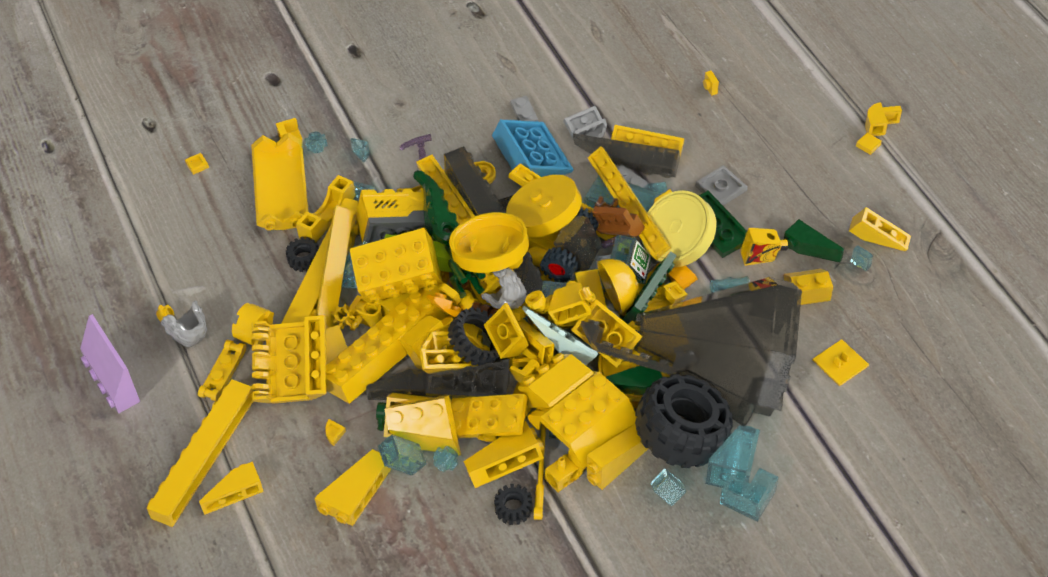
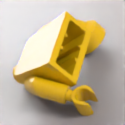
M569 281L565 287L556 289L552 295L546 298L542 291H533L526 296L525 303L530 310H536L541 314H550L556 326L591 315L589 302L595 301L596 296L589 289V286L583 288L581 283Z

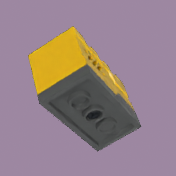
M423 188L417 192H413L411 189H402L400 192H395L393 189H385L381 193L370 189L361 190L356 219L363 245L382 240L386 234L400 235L421 228L426 230L423 210Z

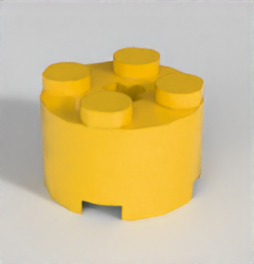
M245 303L237 312V315H239L237 323L232 324V335L234 338L250 345H263L264 341L252 339V333H254L252 332V322L267 321L270 325H273L274 312L255 304Z

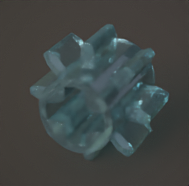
M318 131L309 133L308 138H305L307 150H311L313 153L323 152L324 147L328 146L325 134L321 135Z
M445 446L443 449L438 447L433 454V459L435 460L433 464L442 472H446L448 469L453 471L458 465V454L449 446Z

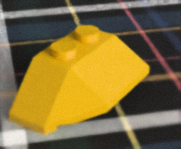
M448 331L430 332L419 350L422 369L429 375L465 374L493 367L492 364L486 367L485 365L478 367V364L476 366L471 365V361L465 362V357L460 358L458 356L460 352L453 350L455 345H450L449 341L451 339L448 338ZM465 332L473 345L481 350L490 351L489 347L481 344L476 338Z

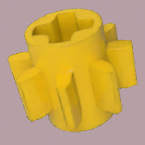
M344 304L343 307L336 306L335 313H331L335 317L332 322L335 325L339 324L341 329H344L345 326L351 328V323L357 320L352 315L356 311L353 308L349 309L347 304Z

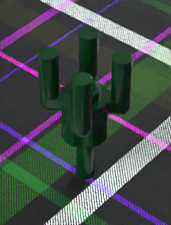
M445 245V249L451 258L448 265L454 274L450 278V283L455 291L459 293L460 298L466 296V292L461 284L466 283L467 280H470L478 294L483 293L484 288L478 278L484 279L486 274L476 273L475 275L473 272L460 268L453 260L450 245Z

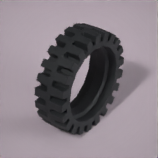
M469 308L461 311L450 323L448 338L451 339L449 341L450 345H455L453 350L460 352L458 356L460 358L465 357V362L471 361V365L476 366L478 364V367H483L484 365L486 367L494 363L500 356L484 327V324L493 315L487 316V311L483 310L481 312L480 308L475 310L474 308ZM463 324H473L479 327L488 336L492 350H481L473 345L464 332Z

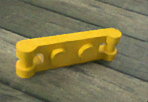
M229 339L225 341L221 354L204 384L198 390V397H209L212 401H218L223 388L228 385L246 352V344H236Z

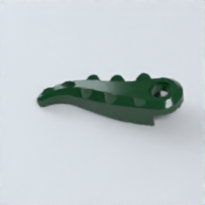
M417 170L414 172L413 177L422 186L424 192L423 210L426 231L431 238L433 235L439 243L449 245L452 232L460 225L456 220V214L450 212L448 201L444 198V190L425 172ZM448 228L451 233H447L443 229Z

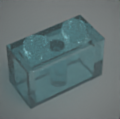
M392 434L378 445L385 467L414 475L427 464L420 445Z

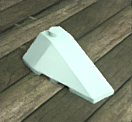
M523 306L522 310L542 334L554 343V348L558 353L572 354L585 365L597 357L598 352L586 342Z

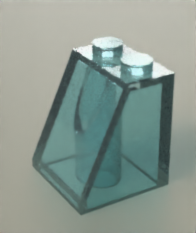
M739 425L709 458L705 484L747 493L760 430L751 426Z

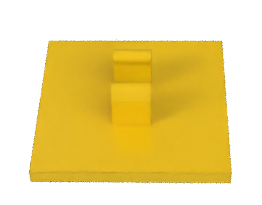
M842 339L812 359L839 386L869 367V364Z

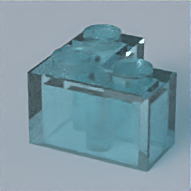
M759 468L751 483L730 475L721 490L720 504L758 522L777 490L779 477Z

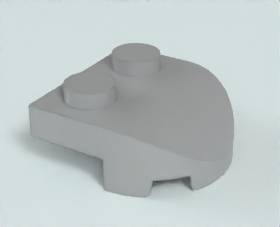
M596 106L569 116L563 121L571 137L581 144L599 141L604 136L607 128L605 118L602 119Z

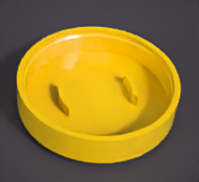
M494 212L477 215L462 222L452 232L449 245L453 260L460 268L475 273H489L506 269L521 260L528 251L529 238L526 225L520 218L507 213Z

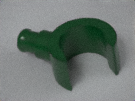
M378 402L376 409L377 430L383 431L385 425L384 409L386 408V403Z

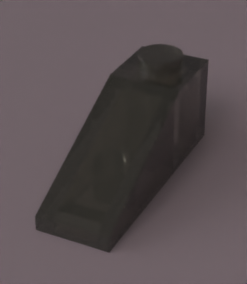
M408 369L366 385L368 400H387L391 393L428 397L429 374L423 371V369Z

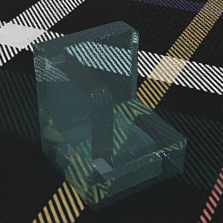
M666 468L651 482L653 491L671 506L686 493L683 483Z

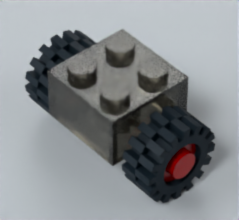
M583 207L580 208L575 218L561 229L554 242L555 247L548 249L540 264L541 271H544L543 274L545 276L549 275V279L554 278L555 282L560 280V283L568 282L572 279L575 271H588L602 243L596 234L599 222L593 216L592 211L588 212L589 209L583 210Z

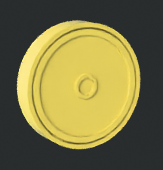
M682 190L666 194L657 200L647 212L671 247L657 260L660 263L671 251L677 255L673 261L675 263L674 267L691 264L708 250L716 232L714 211L705 200L693 192ZM643 243V245H644L646 251L650 254L649 250L647 249V247H646L645 244Z

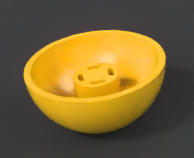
M616 259L597 261V268L604 289L615 310L621 315L632 307L637 298L638 282L631 268L622 261Z

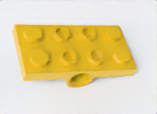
M525 394L452 398L451 407L457 437H476L481 441L493 442L497 436L522 435L528 397Z

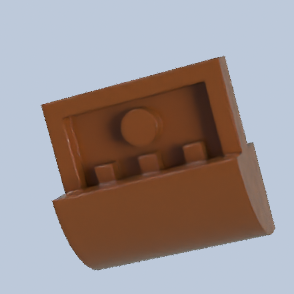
M595 206L592 211L600 224L597 229L600 234L636 237L641 234L645 227L637 214H630L623 207Z

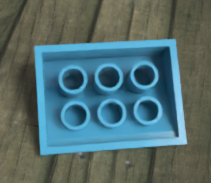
M500 119L492 137L512 170L517 165L522 164L540 177L565 175L574 170L544 122Z

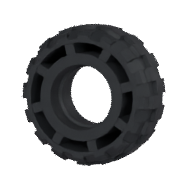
M671 374L669 377H662L654 381L643 394L635 413L637 417L635 421L637 435L640 436L644 447L648 448L657 459L661 458L667 464L672 466L679 465L681 468L700 467L708 464L712 459H716L730 438L733 427L732 413L729 410L730 406L727 400L721 397L722 394L716 388L711 387L708 382L702 379L698 380L690 375L680 376L679 374ZM679 415H681V416H683V417H686L687 419H689V420L692 421V422H689V421H687V420H684V419L681 418Z

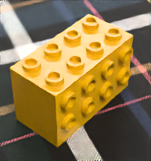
M425 228L349 249L358 293L368 303H380L382 299L398 298L400 294L407 292L416 293L419 289L425 287L434 288L438 284L443 283L434 242Z

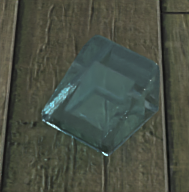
M351 138L352 152L365 163L370 155L368 142Z

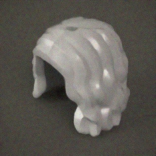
M509 268L493 272L499 278L502 288L496 294L483 293L482 299H485L492 307L499 309L504 303H508L511 310L522 306L527 292L521 279L517 277L516 272Z
M196 300L192 302L190 310L181 316L180 319L176 320L173 315H167L161 321V325L164 326L166 333L185 347L196 345L206 336L205 315Z

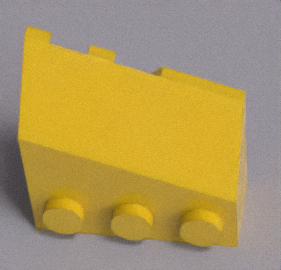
M449 395L391 405L384 409L388 430L397 446L461 456Z

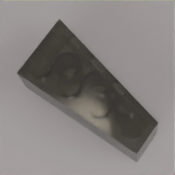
M510 359L496 363H484V365L474 367L467 366L458 370L451 369L427 374L426 396L434 398L449 395L452 401V398L509 395Z

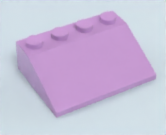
M93 314L90 315L80 348L83 354L81 361L86 368L90 367L89 373L92 379L99 381L97 386L102 394H107L106 400L111 408L115 407L117 412L120 413L139 403L140 400L126 365Z

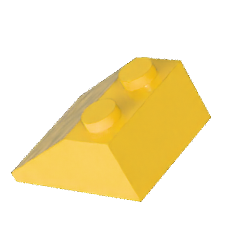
M596 299L590 306L592 314L580 318L571 331L618 368L643 336Z

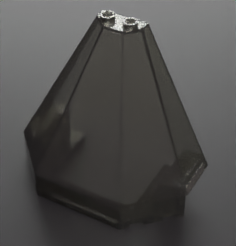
M767 277L641 314L637 313L635 325L638 328L635 331L643 337L634 347V350L649 361L656 360L658 367L669 375H690L698 380L702 379L708 382L711 387L716 388L722 394L721 397L727 400L730 406L729 410L732 413V419L745 428L753 413L771 416L774 409L782 410L783 394L787 392L791 377L789 375L791 365L795 363L802 290L798 289L799 287L792 282Z

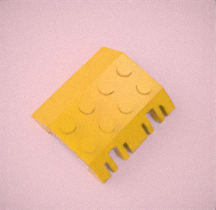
M324 315L304 317V322L270 325L267 321L252 322V332H254L252 333V339L266 341V345H252V370L256 371L252 373V378L266 380V384L256 383L252 385V390H255L252 392L253 402L275 404L309 401L326 394Z
M592 371L594 373L592 376L550 408H537L527 416L529 422L539 430L542 423L569 448L567 457L581 470L587 467V455L633 426L637 418L629 398L598 371Z

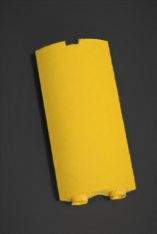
M287 133L278 142L262 135L251 145L257 226L269 231L297 228L296 223L306 211L308 212L302 140L290 133Z

